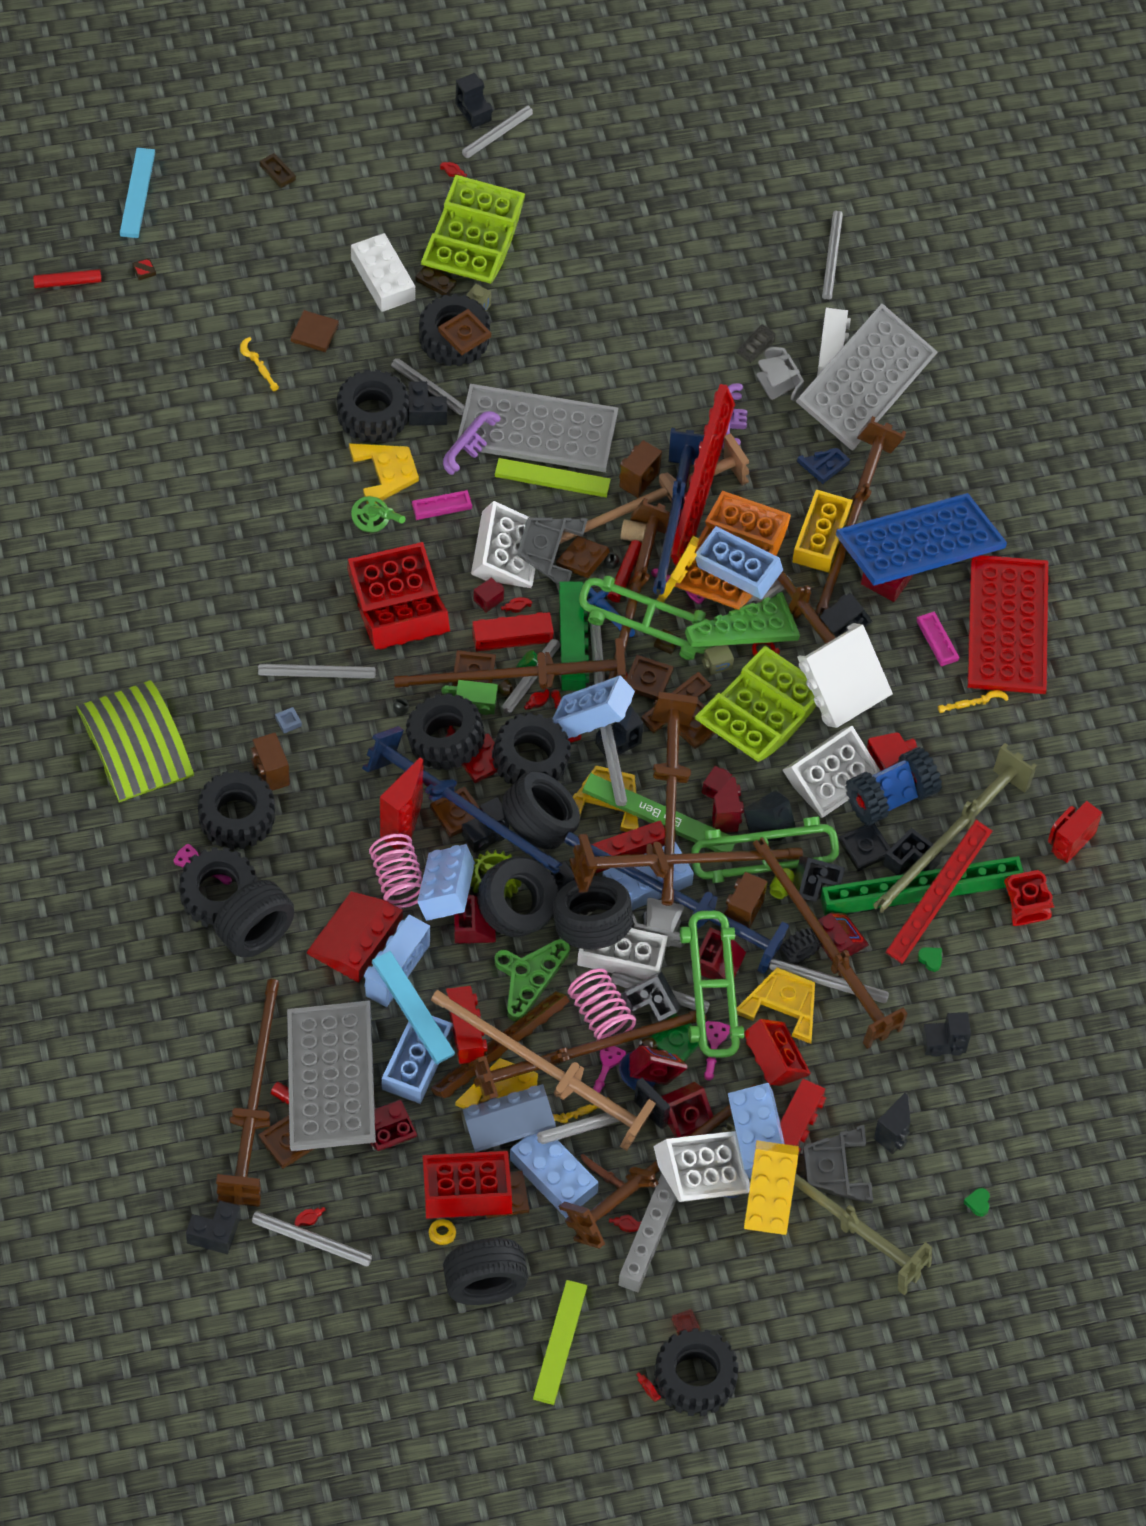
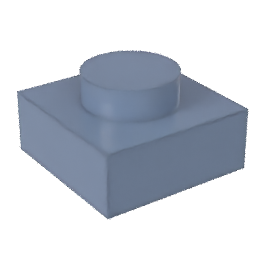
M293 707L275 714V719L283 733L302 726V722Z

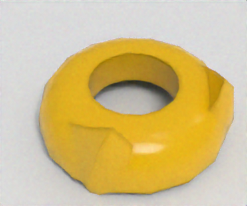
M438 1219L430 1225L429 1237L431 1241L439 1245H447L454 1241L456 1228L452 1222L446 1219ZM440 1226H445L449 1231L445 1235H440L436 1230Z

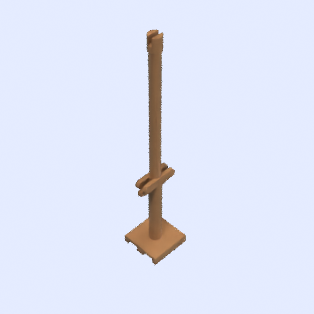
M730 433L724 436V459L718 461L714 475L731 468L741 485L749 483L746 477L749 474V469L746 466L749 464V460ZM668 472L660 474L659 484L662 488L587 521L584 533L634 511L644 498L648 499L647 503L650 504L667 496L672 503L673 484L676 479ZM693 473L689 474L686 488L689 487V478L691 475H693ZM564 531L559 544L577 535Z
M436 990L431 1001L449 1010L560 1081L554 1091L556 1097L564 1100L575 1092L630 1127L620 1145L626 1151L629 1149L648 1120L656 1103L649 1099L636 1117L581 1082L584 1068L582 1066L579 1068L577 1062L572 1063L565 1073L449 999L450 997Z

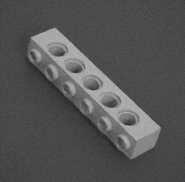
M663 1174L659 1178V1184L654 1190L619 1275V1286L638 1293L677 1200Z

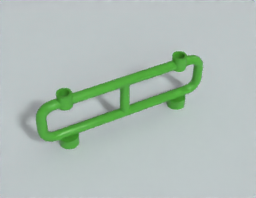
M604 576L603 580L600 578H589L582 586L579 602L584 610L590 612L588 621L593 625H603L606 618L681 647L679 655L686 660H693L696 653L704 654L705 649L714 647H690L687 640L649 627L655 608L692 621V624L710 621L705 618L706 613L701 610H696L693 614L614 584L615 579L611 576ZM594 585L599 586L605 592L612 591L647 604L648 607L642 624L589 604L587 596L590 587Z
M819 816L803 818V827L721 837L720 829L704 831L705 839L697 841L693 845L691 853H699L700 849L704 847L760 840V837H763L768 844V839L826 832L830 837L831 853L828 856L814 857L813 859L832 863L839 854V843L834 828L828 824H820ZM762 860V865L708 872L701 869L700 863H692L694 873L701 879H712V883L725 882V877L744 875L745 872L755 874L772 871L765 860ZM799 860L779 862L783 869L797 868Z
M699 911L690 917L689 927H680V942L690 943L697 1026H689V1042H699L700 1050L708 1057H730L737 1053L740 1039H744L743 1026H738L731 940L735 939L734 927L729 928L727 917L720 911ZM700 919H717L721 923V940L723 943L726 979L701 980L697 921ZM727 987L730 1039L732 1044L728 1049H710L707 1045L702 988Z

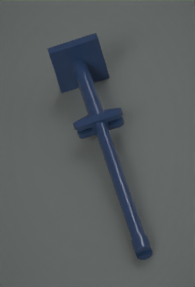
M671 428L668 462L680 464L676 481L673 484L672 506L657 577L653 586L655 594H657V589L661 590L660 595L665 591L666 577L680 510L684 507V495L690 467L694 465L695 459L699 456V445L705 436L694 434V430H686L685 433Z
M397 726L373 735L372 739L376 742L374 747L368 749L367 756L370 757L368 764L363 765L362 769L366 772H371L393 763L406 772L414 763L397 752L404 730ZM423 770V784L427 786L425 793H430V800L436 801L445 797L542 863L544 867L553 873L559 872V866L562 865L559 861L546 855L455 793L454 787L457 784L455 780L439 781Z
M569 832L564 843L573 848L575 845H580L578 836ZM591 845L594 857L612 856ZM634 867L615 868L662 894L663 883ZM674 889V901L693 910L694 913L699 911H716L717 897L713 896L712 893L706 892L699 903ZM726 916L729 928L734 927L735 935L765 950L757 970L765 974L772 958L776 956L783 944V939L786 936L789 925L782 921L772 940ZM700 919L697 921L698 929L708 921L721 927V923L717 919Z

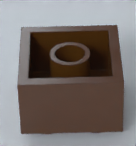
M644 440L639 445H635L629 457H625L620 464L619 487L639 498L660 474L662 451Z
M276 733L252 739L253 748H250L253 758H251L254 770L258 769V776L261 777L262 781L268 783L269 789L272 791L289 786V764Z
M745 872L742 878L739 877L734 886V889H736L734 894H729L724 914L751 928L765 901L768 881Z

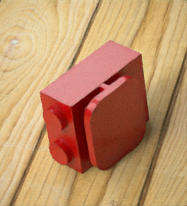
M1088 801L1076 812V808L1070 806L1051 828L1048 843L1053 844L1051 852L1058 859L1066 863L1097 832L1102 812Z

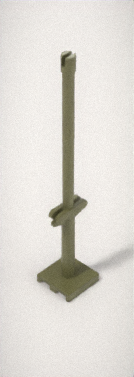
M1004 743L1000 747L993 769L999 776L972 803L966 802L961 817L874 903V908L877 909L882 905L879 912H884L906 886L964 827L967 830L971 827L975 817L1009 782L1025 793L1030 788L1037 765L1033 763L1030 766L1023 761L1024 756L1019 752L1013 754L1007 750L1008 745Z
M729 1122L726 1123L727 1128L723 1127L721 1130L722 1133L736 1131L735 1126ZM795 1174L794 1186L840 1219L841 1229L845 1233L849 1230L853 1234L857 1233L902 1267L898 1272V1291L903 1295L907 1293V1285L911 1281L916 1283L921 1278V1269L924 1266L928 1268L931 1266L932 1247L925 1242L912 1257H909L859 1220L855 1209L851 1205H848L846 1210H844L799 1175Z

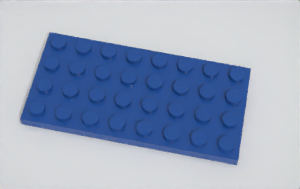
M968 493L840 528L836 531V536L874 586L1006 548L1007 545L1005 539Z

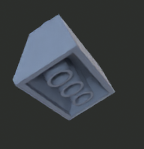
M543 1084L462 1109L475 1152L556 1127Z

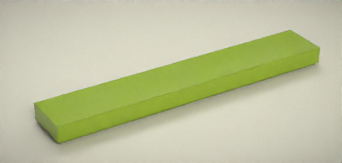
M502 458L498 459L495 477L605 498H607L611 482L610 478Z
M566 1280L533 1400L552 1405L555 1404L587 1291V1285Z

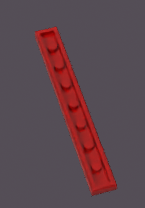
M977 819L973 822L885 951L886 954L900 964H903L992 833L991 829Z

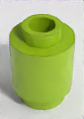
M784 868L783 870L793 883L795 877L793 871ZM775 876L770 884L769 892L777 899H784L788 894Z

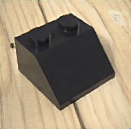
M777 790L743 808L749 833L796 827L789 799ZM786 837L768 839V841H781Z
M906 1093L877 1121L873 1139L891 1154H894L897 1149L902 1150L908 1142L906 1139L910 1134L911 1120L909 1100Z

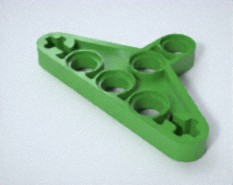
M558 939L523 958L507 950H500L496 953V968L511 976L507 1015L512 1021H518L530 1011L568 958L570 945L563 939ZM561 947H563V948H564V951L561 950V951L559 952L558 958H557V957H556L557 949H560ZM505 956L510 961L507 964H501L498 959ZM552 961L555 963V967L548 969L544 966V963ZM523 966L527 969V972L518 974L516 968ZM540 976L544 978V982L536 984L533 978ZM524 992H531L533 997L531 999H524L522 994ZM521 1003L520 1012L513 1013V1009L516 1010Z

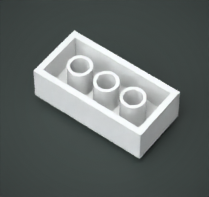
M385 233L351 245V260L381 312L415 300V285Z
M631 928L622 940L609 947L601 949L580 948L577 965L592 969H605L610 973L618 972L645 980L661 971L668 936Z

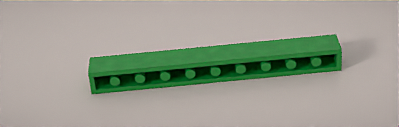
M1019 856L970 864L948 897L1006 888L1004 882L1006 878L1010 875L1024 873ZM941 869L920 872L888 907L919 902ZM903 875L822 887L820 901L824 916L830 913H852L875 909L874 903Z

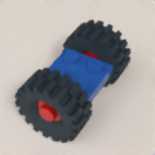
M916 747L901 754L897 764L874 775L864 772L846 781L845 789L849 797L848 801L852 804L853 811L856 812L858 818L860 817L862 823L869 826L886 818L890 810L915 798L923 800L941 791L942 786L940 784L942 781L939 778L940 773L937 772L936 764L934 765L933 758L929 757V753L925 752L924 748Z

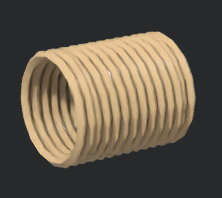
M624 519L621 540H638L642 543L647 523Z

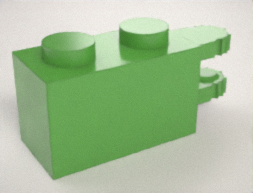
M458 680V686H443L441 691L443 694L451 693L453 696L456 694L463 696L464 699L467 698L472 701V704L476 705L480 714L495 715L498 684Z

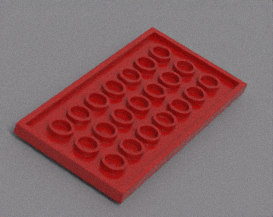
M986 555L971 558L967 688L1046 694L1048 561Z

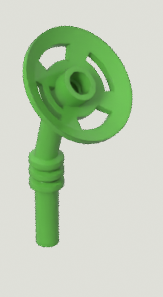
M372 496L357 500L351 511L354 524L360 530L368 533L381 531L390 519L399 523H404L406 520L405 516L395 513L382 500ZM368 501L369 504H366L362 509L358 508L361 503ZM360 515V518H361L365 523H367V525H364L363 523H361L357 516ZM380 517L384 519L381 524L374 526L373 522L377 521Z

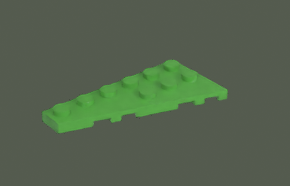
M782 592L773 598H764L762 602L745 605L739 610L729 611V614L724 616L718 615L714 620L702 621L687 627L685 630L690 647L798 641L800 637Z

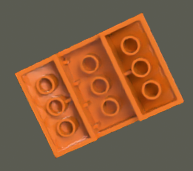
M722 491L705 520L706 527L699 537L700 540L694 553L698 551L717 526L777 556L791 515ZM695 559L690 567H685L687 573L681 583H676L674 586L738 610L753 596L698 568Z

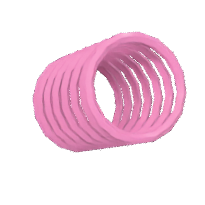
M400 833L386 835L376 840L370 847L369 854L371 859L374 860L373 867L377 869L376 875L380 877L378 883L382 886L381 892L384 893V900L397 904L415 898L419 894L420 889L415 894L401 900L388 899L392 895L406 893L414 887L421 888L422 872L420 871V864L417 862V855L412 846V839L408 835ZM404 837L408 840V843L404 841L387 842L378 846L373 851L375 845L389 838ZM390 845H407L403 849L390 850L380 856L375 854L381 848ZM405 853L410 854L408 858H403L401 856H403ZM403 861L394 866L384 867L393 862ZM408 861L413 862L411 866H402ZM377 862H384L380 866L377 865ZM405 869L404 871H402V872H400V873H397V874H394V875H387V874H389V873H391V872ZM411 869L415 870L413 874H405ZM383 878L389 879L385 883L382 882ZM407 878L397 883H391L392 881H395L397 879ZM413 878H417V879H418L415 883H413V882H408V881L412 880ZM385 887H392L388 891L385 890ZM418 899L407 904L395 906L398 908L410 907L417 904Z
M600 968L583 973L571 983L568 989V995H570V998L575 999L574 1005L580 1007L579 1013L585 1015L584 1021L590 1023L589 1029L595 1031L593 1037L597 1040L616 1033L629 1019L632 1020V1024L626 1031L632 1030L636 1024V1018L631 1015V1010L626 1007V1002L621 999L619 991H616V985L611 983L612 978L607 975L605 969ZM596 972H603V973H604V975H603V974H599V975H594V976L588 977V978L584 979L583 981L579 982L576 986H574L578 981H580L581 979H583L584 977H586V976H588V975H590V974H592V973H596ZM596 978H602L596 985L585 989L581 993L573 994L583 984ZM606 986L602 992L590 997L584 1003H578L581 998L590 995L599 987ZM606 994H611L607 1000L593 1006L589 1011H583L585 1006L596 1002ZM616 1002L612 1008L601 1012L593 1019H587L590 1014L599 1011L608 1003ZM621 1009L616 1016L604 1021L598 1027H592L595 1022L607 1017L613 1011ZM623 1021L614 1030L606 1034H603L608 1028H610L614 1024Z

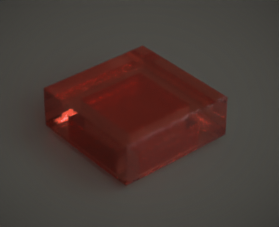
M692 1309L671 1317L678 1336L679 1331L684 1329L687 1332H691L692 1328H699L700 1330Z

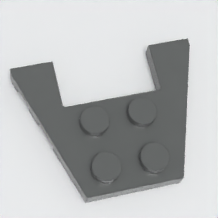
M528 517L516 555L558 585L560 582H569L572 571L553 565L562 533L565 531L582 537L588 519Z
M864 1125L858 1126L849 1132H841L838 1136L825 1138L803 1147L806 1181L820 1192L869 1204L873 1203L871 1183L850 1184L845 1147L866 1145Z

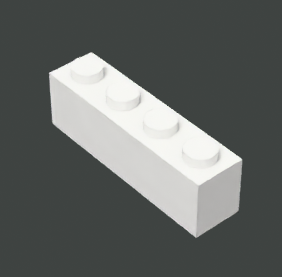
M826 308L817 376L844 347V344L848 342L849 333H845L846 329L850 328L851 318H847L848 310Z

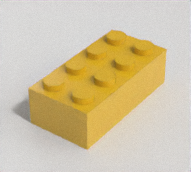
M820 490L815 491L794 548L793 563L830 572L840 543L836 536V531L845 527L853 500Z
M756 1140L744 1229L782 1235L787 1234L799 1146Z

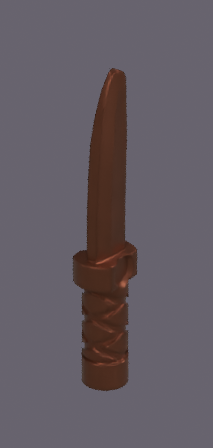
M581 1154V1159L587 1167L602 1177L606 1183H611L617 1188L625 1184L613 1172H607L587 1156Z

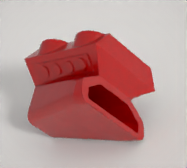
M1039 870L1010 875L1004 880L1011 900L1013 926L1049 920L1052 916L1050 908H1054L1053 897L1048 890L1046 876Z

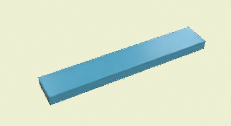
M136 149L120 229L121 237L139 238L155 149Z
M389 951L373 959L372 964L435 1064L437 1065L454 1056V1050L392 952Z

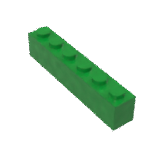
M583 582L559 583L561 663L589 661V655H585V650H588V638H584V634H588V622H584V617H587V611L581 607L579 602ZM589 673L561 675V691H578L585 688V683H589Z

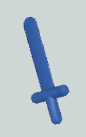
M590 587L588 593L590 599L587 600L589 604L620 615L604 599L609 592L601 590L596 593ZM612 621L621 631L622 624ZM632 628L629 637L635 635V630Z

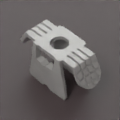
M767 348L765 350V357L767 359L758 361L763 372H758L756 375L771 400L794 389L791 400H797L803 393L804 380L791 356L786 352L785 348Z
M648 898L647 911L644 912V925L637 923L633 914V925L631 928L668 936L666 947L682 948L686 943L680 942V933L677 930L681 923L679 918L684 910V906L676 903L665 906L662 904V900Z

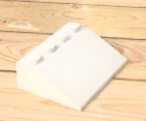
M495 501L482 511L471 571L472 575L485 581L492 577L501 584L527 588L533 586L535 568L516 555L528 516Z
M849 726L840 730L784 768L783 772L794 789L823 818L848 801L849 797L845 789L847 780L864 772L874 775L880 772V769L854 727Z
M736 1131L671 1138L654 1146L658 1167L679 1202L749 1193L750 1182L744 1170Z

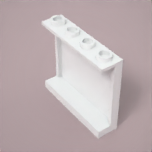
M853 623L847 627V632L806 656H797L800 662L799 667L807 678V686L812 690L815 697L814 702L820 708L822 720L827 726L837 728L893 694L863 624Z

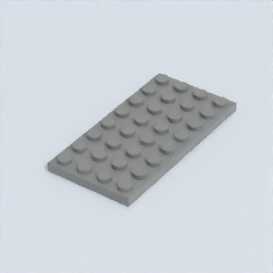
M881 304L800 395L796 402L853 451L862 441L857 439V436L869 419L873 416L875 417L874 422H878L938 352L885 305Z
M470 384L457 440L475 418L483 412L492 411L498 414L501 419L493 426L484 422L476 431L487 442V445L482 447L481 452L606 472L618 415L617 407Z
M370 1001L287 1009L291 1151L376 1142Z

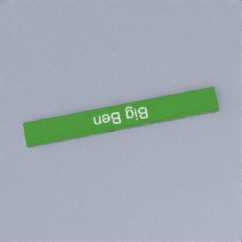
M590 773L582 790L583 793L650 823L661 820L665 828L666 806L628 789H625L626 805L617 806L612 783ZM676 811L675 834L696 843L705 839L704 831L715 830V828ZM720 831L721 837L730 836ZM735 844L706 848L715 852H730Z

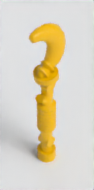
M245 338L240 344V352L255 362L264 379H267L272 391L278 390L279 386L270 377L271 374L263 365L264 362L259 361V354L248 350L247 345L251 338Z
M992 690L986 695H981V698L957 701L955 704H947L946 706L939 705L938 711L939 713H944L946 710L951 711V709L955 708L962 709L970 707V705L975 706L976 703L986 705L994 697L1003 698L1005 701H1008V696L1003 691Z
M588 1104L578 1108L577 1111L568 1112L566 1115L565 1113L560 1115L553 1114L554 1121L565 1124L572 1117L577 1119L578 1115L583 1116L593 1112L594 1109L600 1108L594 1104Z

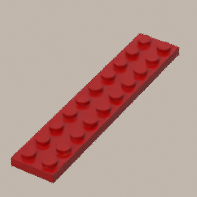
M720 384L718 391L714 394V405L709 411L710 419L708 424L705 425V436L699 445L700 453L694 461V473L689 478V490L684 495V507L680 510L679 523L671 553V558L675 565L678 564L692 536L696 537L723 447L724 436H726L735 402L727 385Z

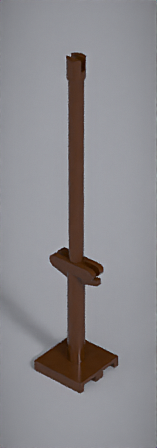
M873 416L859 431L857 439L872 445L857 491L851 497V500H853L852 508L845 527L856 524L862 505L871 495L872 491L869 490L882 450L891 454L906 434L904 430L901 433L892 430L893 425L889 423L881 425L874 422L875 417ZM841 542L839 543L820 601L815 610L818 615L819 613L822 615L823 611L829 607L828 604L847 552Z
M646 498L641 501L630 518V521L647 523L634 576L627 585V589L639 594L641 588L649 579L650 574L646 572L656 532L666 533L670 512L665 510L666 506L658 503L655 507L648 504V499ZM631 598L628 599L625 618L634 619L638 601ZM622 625L619 638H623L625 652L631 628ZM610 671L608 680L617 677L618 672Z
M782 571L777 580L792 598L789 604L791 614H794L795 619L803 614L825 644L835 639V636L809 604L810 586L796 588L784 571Z
M623 638L615 639L617 659L554 664L549 652H545V654L539 652L537 654L538 666L416 676H394L395 688L414 685L458 682V680L478 681L539 676L540 688L546 689L552 688L555 675L617 671L618 676L621 675L627 682Z
M658 692L657 701L655 700L654 710L651 712V720L668 723L666 763L653 765V770H655L653 777L658 780L667 781L664 854H674L677 782L687 783L691 775V769L678 764L679 724L690 725L698 704V697ZM668 864L669 870L666 877L663 878L662 904L665 906L673 905L674 864Z
M579 834L580 845L574 846L575 858H570L569 862L579 892H587L596 869L650 866L656 876L665 878L669 870L668 864L764 860V858L760 856L757 850L664 854L660 842H654L653 847L652 844H647L646 854L594 857L587 834ZM801 847L771 850L776 859L799 860L800 856H803Z
M760 837L759 842L756 839L753 842L754 847L760 856L764 858L832 958L831 970L833 974L838 973L840 978L843 977L874 1022L868 1026L863 1044L867 1049L870 1048L873 1040L877 1038L880 1041L887 1039L890 1031L894 1029L898 1032L902 1031L908 1014L904 1007L886 1017L883 1015L849 965V952L847 950L839 952L771 852L764 838Z
M276 979L267 980L266 997L247 1109L234 1108L232 1110V1117H230V1123L243 1127L235 1176L217 1174V1202L223 1201L231 1204L260 1207V1179L247 1176L255 1129L270 1127V1113L257 1109L275 1000L278 994L279 981Z
M696 1010L570 1049L565 1047L540 1057L557 1066L579 1056L689 1023H696ZM486 1056L479 1057L468 1063L469 1068L474 1066L477 1078L473 1079L475 1088L480 1087L483 1095L480 1103L498 1097L494 1083L540 1070L526 1060L490 1071Z
M730 1104L689 1136L706 1135L732 1116ZM657 1160L646 1169L630 1168V1175L625 1176L627 1182L591 1210L565 1201L558 1206L559 1209L566 1211L568 1214V1218L565 1220L567 1226L573 1228L577 1234L573 1237L574 1241L598 1249L605 1245L595 1222L639 1188L656 1187L659 1182L655 1179V1175L661 1171Z

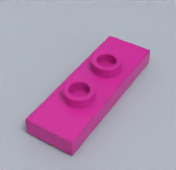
M468 490L414 500L412 501V508L416 520L470 510L472 509V503Z
M935 611L917 617L916 621L940 666L959 661V656Z

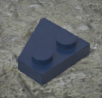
M834 448L825 452H815L814 456L805 458L803 455L799 456L797 462L824 484L849 465L850 459L838 448Z

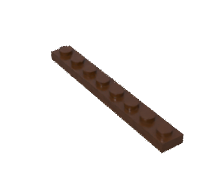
M555 991L503 1031V1033L517 1042L520 1041L523 1037L530 1035L536 1027L546 1023L554 1013L561 1011L570 1002L567 995ZM494 1039L487 1044L488 1051L484 1052L488 1065L492 1061L498 1060L508 1050L507 1047ZM468 1063L459 1065L431 1087L433 1094L443 1099L453 1095L456 1089L461 1085L467 1084L476 1075L474 1066L469 1068Z

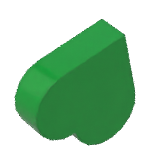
M534 650L527 652L516 668L536 666L538 660Z
M921 948L918 953L919 962L925 964L929 971H938L942 964V948Z
M979 1188L965 1198L964 1203L977 1216H985L990 1207L988 1203L990 1194L986 1189Z

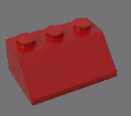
M759 1019L744 1032L746 1043L752 1049L755 1061L761 1067L764 1078L769 1085L783 1086L811 1074L785 1022Z

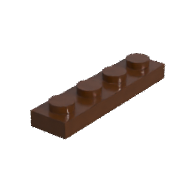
M697 672L674 690L672 694L699 698L711 688V684ZM653 707L641 717V720L655 733L667 722L651 720Z

